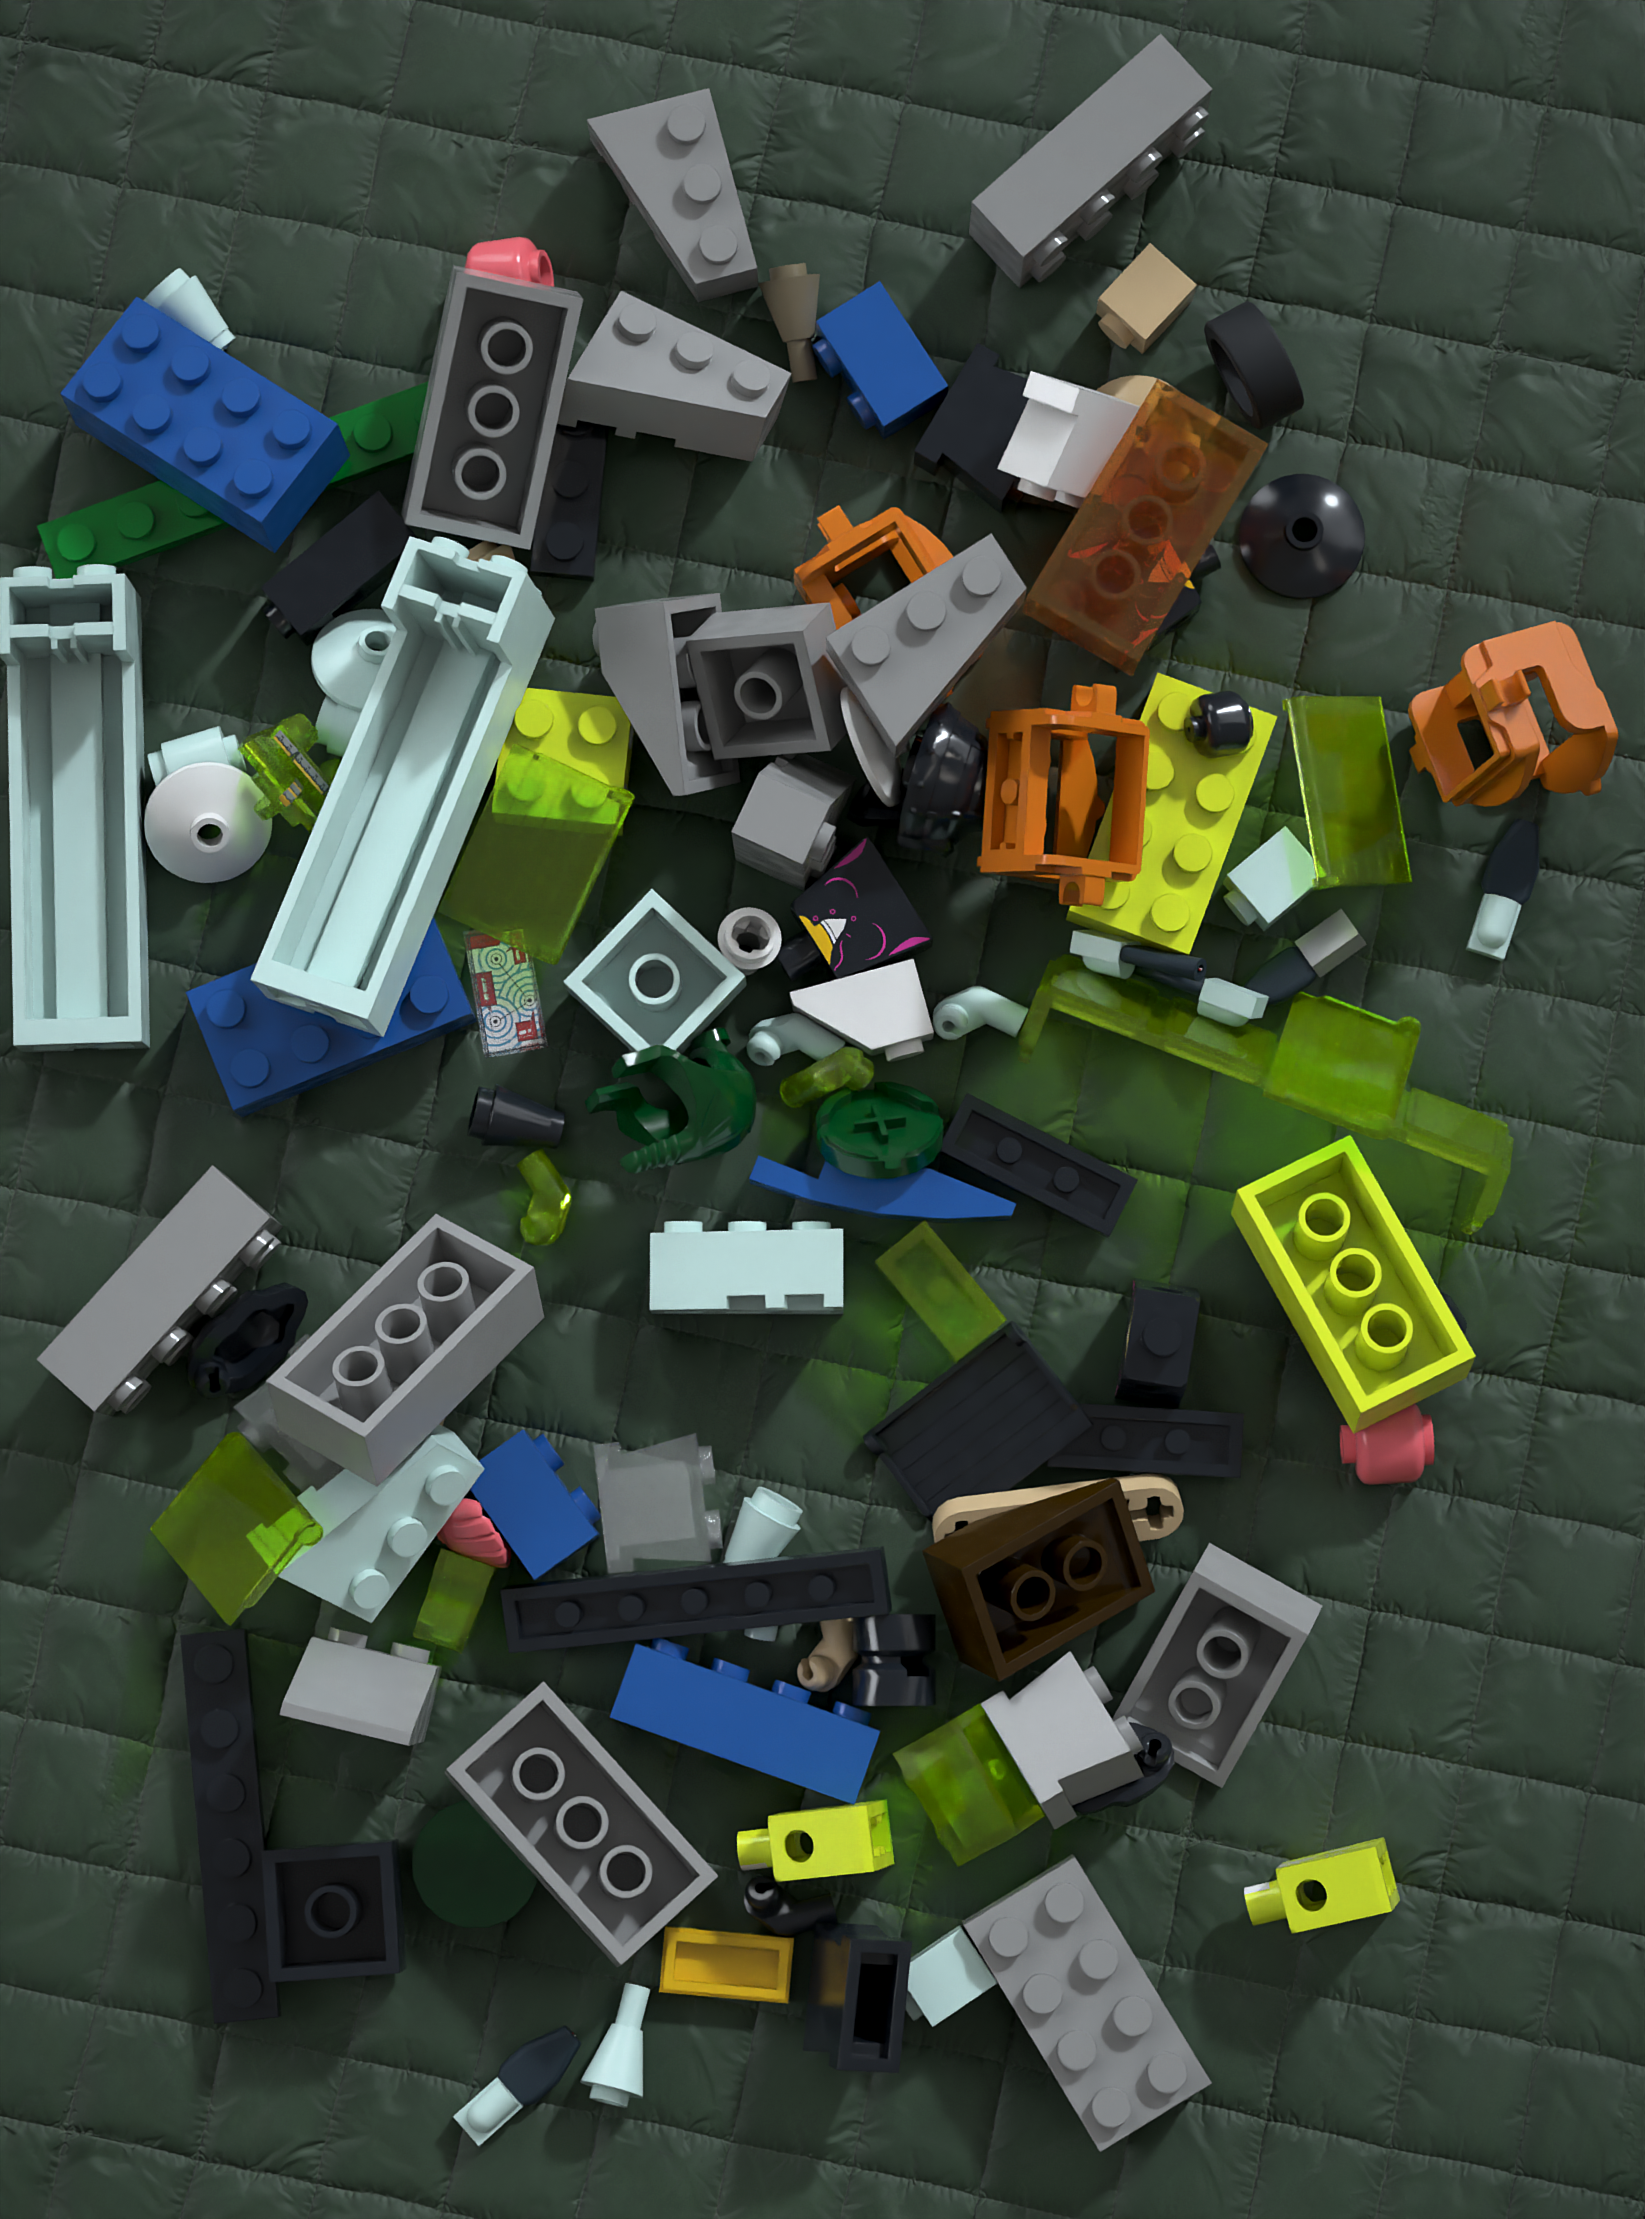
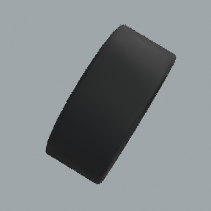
M1246 301L1205 324L1204 334L1219 374L1233 400L1253 427L1263 430L1302 409L1304 396L1296 371L1275 330L1255 304Z

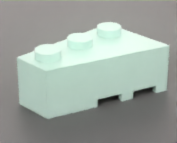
M735 1221L728 1222V1231L703 1232V1222H664V1233H650V1311L652 1314H843V1229H831L830 1222L802 1221L793 1222L792 1230H767L766 1222Z
M439 1424L378 1486L371 1484L345 1468L318 1491L313 1486L305 1490L296 1498L301 1505L273 1528L268 1530L265 1525H262L248 1538L278 1577L372 1623L485 1468L453 1431Z

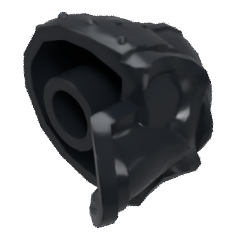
M941 703L932 712L923 737L916 735L905 768H902L900 803L893 807L885 805L872 788L869 780H867L851 803L847 813L848 820L862 827L877 825L898 828L896 841L901 847L929 850L947 858L955 851L954 845L960 842L967 834L983 831L989 742L985 736L979 733V728L962 717L961 712L953 708L951 703Z

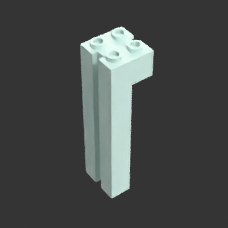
M410 536L381 604L382 609L396 627V631L250 979L269 999L313 1014L316 1011L331 1016L337 1022L381 1037L385 1035L513 723L515 712L522 701L555 620V617L541 596L542 592L535 587L527 574L528 570L525 566L501 555H492L490 561L481 558L479 562L467 559L469 555L467 548L444 537H434L430 543Z
M92 564L79 566L77 568V575H73V578L52 579V569L47 567L28 566L15 568L13 570V577H0V658L7 665L13 1043L22 1052L74 1051V1049L98 1048L99 1050L150 1048L146 836L144 829L145 773L141 597L125 574H116V567L111 565Z

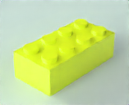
M1157 672L1140 721L1150 730L1141 872L1137 874L1135 880L1130 882H1105L1102 906L1085 904L1082 907L1070 906L1066 920L1091 930L1139 941L1142 946L1189 956L1277 716L1249 706L1253 717L1254 729L1247 748L1235 755L1207 758L1200 755L1193 743L1187 740L1184 732V720L1186 717L1191 716L1190 707L1193 700L1201 695L1212 692ZM1113 793L1088 859L1109 861Z
M1351 1135L1236 1191L1231 1215L1353 1434L1467 1378L1476 1355Z

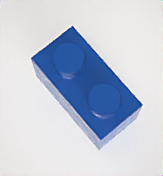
M880 281L816 321V337L819 341L812 345V348L829 376L833 378L840 373L852 390L853 394L846 397V400L865 430L874 425L883 440L943 403L948 394L946 381Z
M521 1430L479 1460L485 1469L470 1490L534 1580H540L601 1536L593 1523L602 1518L601 1514L581 1486L572 1492H569L556 1473L565 1464L544 1434L532 1440L527 1431Z

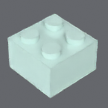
M653 889L643 897L564 980L567 991L632 1052L658 1044L676 1050L681 1054L691 1045V1041L700 1035L747 986L746 976Z

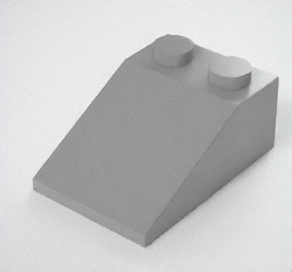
M720 593L651 599L595 608L596 623L593 628L592 637L594 649L601 660L602 674L673 796L688 795L741 782L738 758L714 760L686 645V640L713 613L722 612Z
M1209 1543L1112 1720L1114 1721L1124 1715L1128 1722L1138 1723L1163 1733L1171 1740L1174 1750V1762L1223 1788L1309 1635L1322 1605Z
M330 1627L327 1639L311 1637L283 1700L280 1715L407 1746L424 1742L442 1666L428 1663L429 1650L395 1642L392 1644L390 1654L367 1649L365 1646L368 1636Z

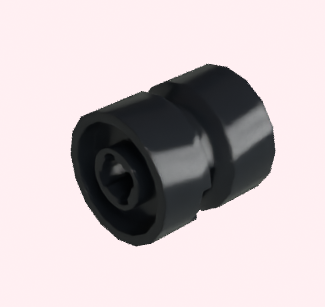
M885 1614L852 1618V1650L862 1656V1663L852 1669V1705H936V1669L926 1663V1656L936 1650V1614Z

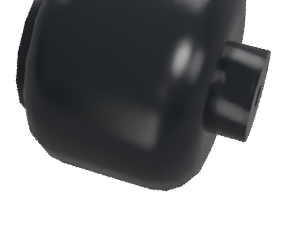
M1232 691L1204 694L1193 700L1190 707L1191 716L1186 717L1184 720V732L1187 740L1193 743L1200 755L1207 758L1238 754L1247 748L1253 736V717L1249 705L1239 694Z

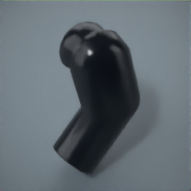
M765 1875L752 1878L746 1885L744 1895L746 1910L752 1918L778 1936L788 1937L815 1930L816 1922L838 1923L831 1893L798 1900L779 1886L772 1877Z

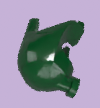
M725 1028L711 1029L691 1041L693 1051H691L689 1058L676 1050L657 1044L640 1051L622 1055L611 1070L614 1078H622L645 1072H651L658 1076L682 1100V1103L673 1111L657 1109L649 1105L642 1096L638 1086L628 1082L595 1089L584 1102L589 1114L605 1110L616 1111L619 1130L626 1136L646 1145L640 1150H635L623 1156L618 1161L627 1173L636 1174L656 1168L660 1169L665 1166L671 1167L672 1165L713 1158L737 1147L746 1135L751 1132L756 1117L757 1096L755 1084L751 1074L743 1064L729 1053L727 1046L731 1043V1040Z

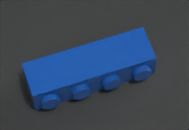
M662 1638L652 1639L650 1647L639 1643L635 1644L610 1718L855 1805L880 1734L879 1729L868 1726L872 1713L839 1701L835 1702L832 1712L807 1704L811 1692L777 1679L774 1680L771 1691L747 1682L751 1671L749 1669L715 1657L710 1669L686 1661L690 1648Z

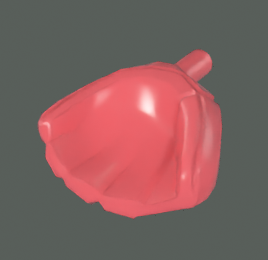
M463 1498L437 1533V1538L443 1544H446L451 1551L468 1559L499 1568L508 1567L511 1562V1548L501 1538L500 1534L495 1531L490 1519L482 1515L481 1504L476 1500Z

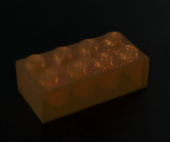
M1157 379L1027 595L1022 612L1123 672L1133 676L1261 462L1268 443Z

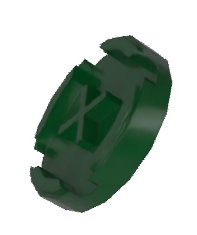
M874 1082V1090L859 1092L858 1085L845 1087L827 1098L816 1114L818 1150L828 1163L851 1175L867 1179H894L912 1174L933 1162L943 1147V1118L939 1117L938 1106L932 1098L911 1086L894 1082Z
M462 1800L439 1810L421 1829L412 1852V1878L422 1902L440 1919L462 1928H490L513 1918L531 1899L538 1881L534 1874L467 1800Z

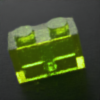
M925 1220L875 1261L874 1267L955 1364L992 1336L1007 1321Z
M980 1703L893 1753L902 1769L905 1783L917 1795L934 1825L939 1842L950 1852L958 1867L1015 1837L1045 1816Z

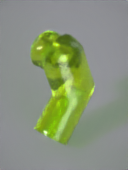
M842 1047L809 1067L783 1079L780 1084V1095L788 1106L798 1108L836 1090L844 1084L851 1090H860L866 1087L872 1080L875 1072L874 1064L869 1059L863 1057L862 1050L855 1047Z
M542 1148L530 1154L516 1165L533 1191L526 1217L521 1218L520 1233L527 1243L537 1246L549 1245L560 1237L564 1232L572 1205L570 1190Z

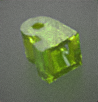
M441 1548L413 1637L462 1654L473 1633L499 1568Z

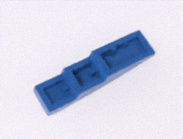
M758 1155L749 1177L751 1185L811 1205L880 1219L931 1223L1008 1221L1011 1219L1016 1206L1014 1202L927 1167L922 1168L918 1172L894 1179H867L844 1173L825 1161L820 1176L817 1179Z

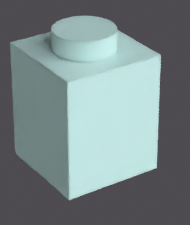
M1285 826L1226 876L1223 885L1229 890V893L1223 898L1242 923L1249 926L1255 921L1265 931L1319 886L1327 874Z
M960 1925L911 1957L906 2011L913 2021L925 2015L933 2027L997 1984L996 1978Z

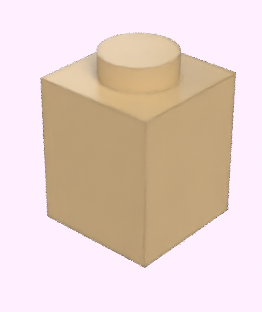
M1149 243L1099 297L1096 313L1102 319L1098 324L1102 331L1118 346L1126 349L1131 344L1143 354L1193 301L1197 284Z

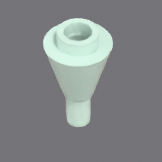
M625 1983L615 2024H611L580 2081L582 2084L592 2087L590 2099L627 2108L630 2097L643 2098V2031L640 2028L650 1989Z

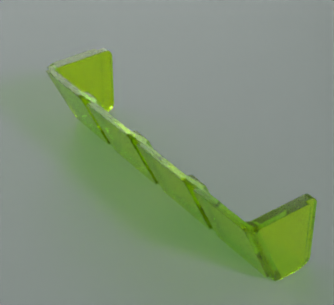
M1062 954L1061 958L1058 957L1056 962L1049 961L1017 1044L1021 1045L1022 1048L1018 1061L1029 1065L1050 1009L1053 1008L1480 1172L1459 1231L1472 1235L1482 1228L1487 1219L1493 1216L1511 1168L1514 1138L1509 1136L1507 1123L1418 1088H1411L1410 1092L1396 1087V1081L1392 1078L1301 1043L1292 1042L1291 1046L1276 1041V1034L1249 1023L1234 1027L1199 1015L1197 1003L1178 996H1174L1171 1001L1158 996L1159 991L1155 987L1140 981L1094 972L1086 967L1082 959L1075 956Z

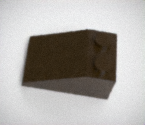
M1113 1477L976 1520L922 1550L959 1661L997 1681L1005 1679L1155 1592L1120 1481Z

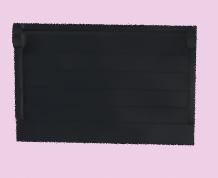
M1010 1321L864 1434L863 1440L867 1447L881 1458L923 1515L933 1522V1516L938 1507L948 1500L957 1497L1008 1491L1094 1424L1022 1329L1014 1321ZM967 1521L956 1522L955 1531Z

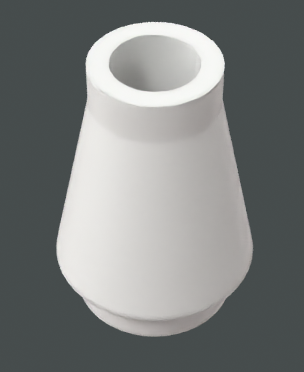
M747 907L733 911L722 921L718 931V944L723 956L745 976L753 974L759 968L773 961L781 947L782 937L777 922L771 915L757 908ZM739 946H748L753 951L751 953L739 949Z

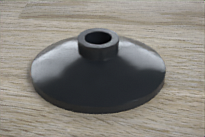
M1312 474L1287 475L1273 480L1262 487L1248 503L1239 527L1240 552L1251 575L1262 586L1273 593L1292 599L1317 598L1339 588L1356 570L1365 546L1364 522L1354 500L1336 483ZM1298 522H1308L1315 529V538L1309 542L1298 541L1292 533V527Z

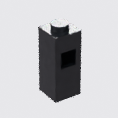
M377 491L261 586L264 595L270 602L262 612L286 640L296 633L308 647L315 641L317 635L326 624L336 617L353 610L392 578L409 537L419 538L404 523L403 519L382 494Z

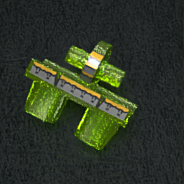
M298 713L287 717L273 727L249 735L237 749L257 771L251 780L264 796L257 801L253 810L262 821L268 820L280 813L292 827L301 822L311 833L341 761L337 758H332L324 761L318 767L307 755L306 752L319 738L317 735L318 730L304 714Z

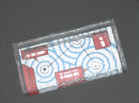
M522 921L463 932L484 1057L487 1059L548 1048L527 922Z

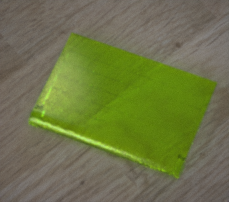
M1298 696L1282 700L1283 711H1288L1316 875V878L1312 879L1313 889L1411 883L1412 877L1381 696Z
M514 742L438 912L543 962L557 965L635 796L622 787L607 785L547 755L534 752Z
M1300 991L1294 996L1262 1096L1370 1138L1385 1140L1389 1138L1393 1130L1421 1033V1023L1418 1019L1411 1016L1402 1017L1398 1022H1395L1327 995L1315 997Z
M231 1432L221 1440L150 1528L217 1613L230 1626L245 1608L252 1607L257 1603L303 1545L313 1546L317 1544L323 1537L324 1532L323 1527L240 1432Z

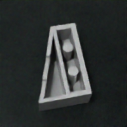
M709 88L587 119L591 142L600 156H603L621 183L622 189L632 204H635L653 231L656 240L697 302L759 287L755 257Z
M621 291L567 378L557 424L576 427L577 420L616 427L615 435L635 439L636 432L675 439L674 447L752 462L779 416L792 373Z
M992 533L826 636V652L894 758L899 755L908 744L909 739L928 716L937 709L970 665L975 663L1024 603L1027 588Z
M805 753L778 755L774 763H769L759 772L731 831L735 859L805 891L811 877L819 879L827 872L837 849V846H835L837 837L834 836L837 828L835 825L857 777Z

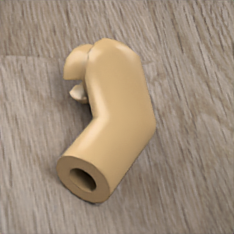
M851 1618L819 1621L823 1638L810 1656L801 1660L797 1668L798 1680L804 1688L810 1691L827 1692L838 1686L858 1658V1654L852 1650Z

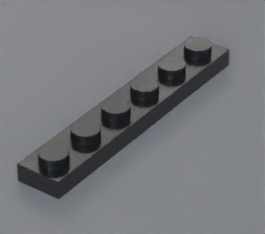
M884 1546L509 1585L500 1590L508 1653L889 1614L892 1611Z
M247 1629L180 1635L214 2024L277 2018L281 2016L279 1983H269L261 1851L267 1848Z

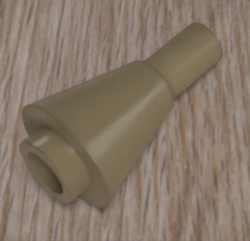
M806 263L768 269L770 281L761 282L758 285L783 343L787 344L792 382L817 379L811 339L815 335L820 274H807Z

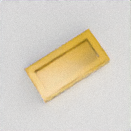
M665 1926L659 1992L788 2004L794 1937Z

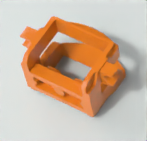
M838 505L817 518L819 522L817 526L828 544L815 557L794 569V585L806 604L830 602L836 630L862 614L844 584L841 583L833 588V583L889 549L911 583L953 558V555L926 527L906 516L897 507H892L870 521L853 528ZM952 690L947 693L946 697L953 694Z
M1556 621L1488 639L1470 647L1462 655L1460 663L1462 670L1444 686L1419 693L1409 703V718L1416 733L1414 736L1416 744L1410 748L1409 752L1416 770L1420 774L1427 769L1434 778L1443 802L1452 801L1456 807L1464 804L1488 807L1508 803L1518 798L1528 787L1530 781L1540 778L1545 789L1561 794L1581 791L1585 796L1600 793L1601 778L1605 775L1613 759L1618 740L1617 726L1603 692L1596 686L1576 634L1568 625ZM1537 677L1540 679L1554 717L1559 725L1566 731L1574 733L1551 753L1548 750L1528 700L1531 692L1527 682ZM1474 719L1481 722L1494 754L1476 770L1473 767L1457 724Z
M1096 683L1093 684V687L1074 685L1071 695V711L1050 708L991 711L990 718H986L985 729L989 730L982 854L977 857L976 867L981 868V873L1059 884V903L1082 907L1083 904L1102 906L1105 882H1130L1135 880L1137 874L1141 872L1150 730L1140 720L1122 718V716L1116 715L1117 691L1115 686ZM1088 733L1117 737L1109 861L1087 859L1095 833L1096 820L1102 817L1105 812L1104 802L1098 796V782L1094 758L1088 742ZM1051 739L1060 740L1053 855L1043 854L1044 836L1047 827L1046 804L1048 772L1051 763Z

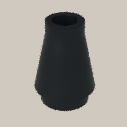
M495 1084L493 1089L479 1086L470 1114L467 1136L482 1139V1146H527L557 1149L563 1130L565 1112L552 1110L498 1084Z

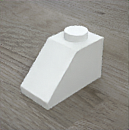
M914 959L790 992V1000L795 1013L803 1014L837 1037L871 1056L885 1052L888 1062L902 1060L923 1053L922 1042L933 1039L934 1031Z

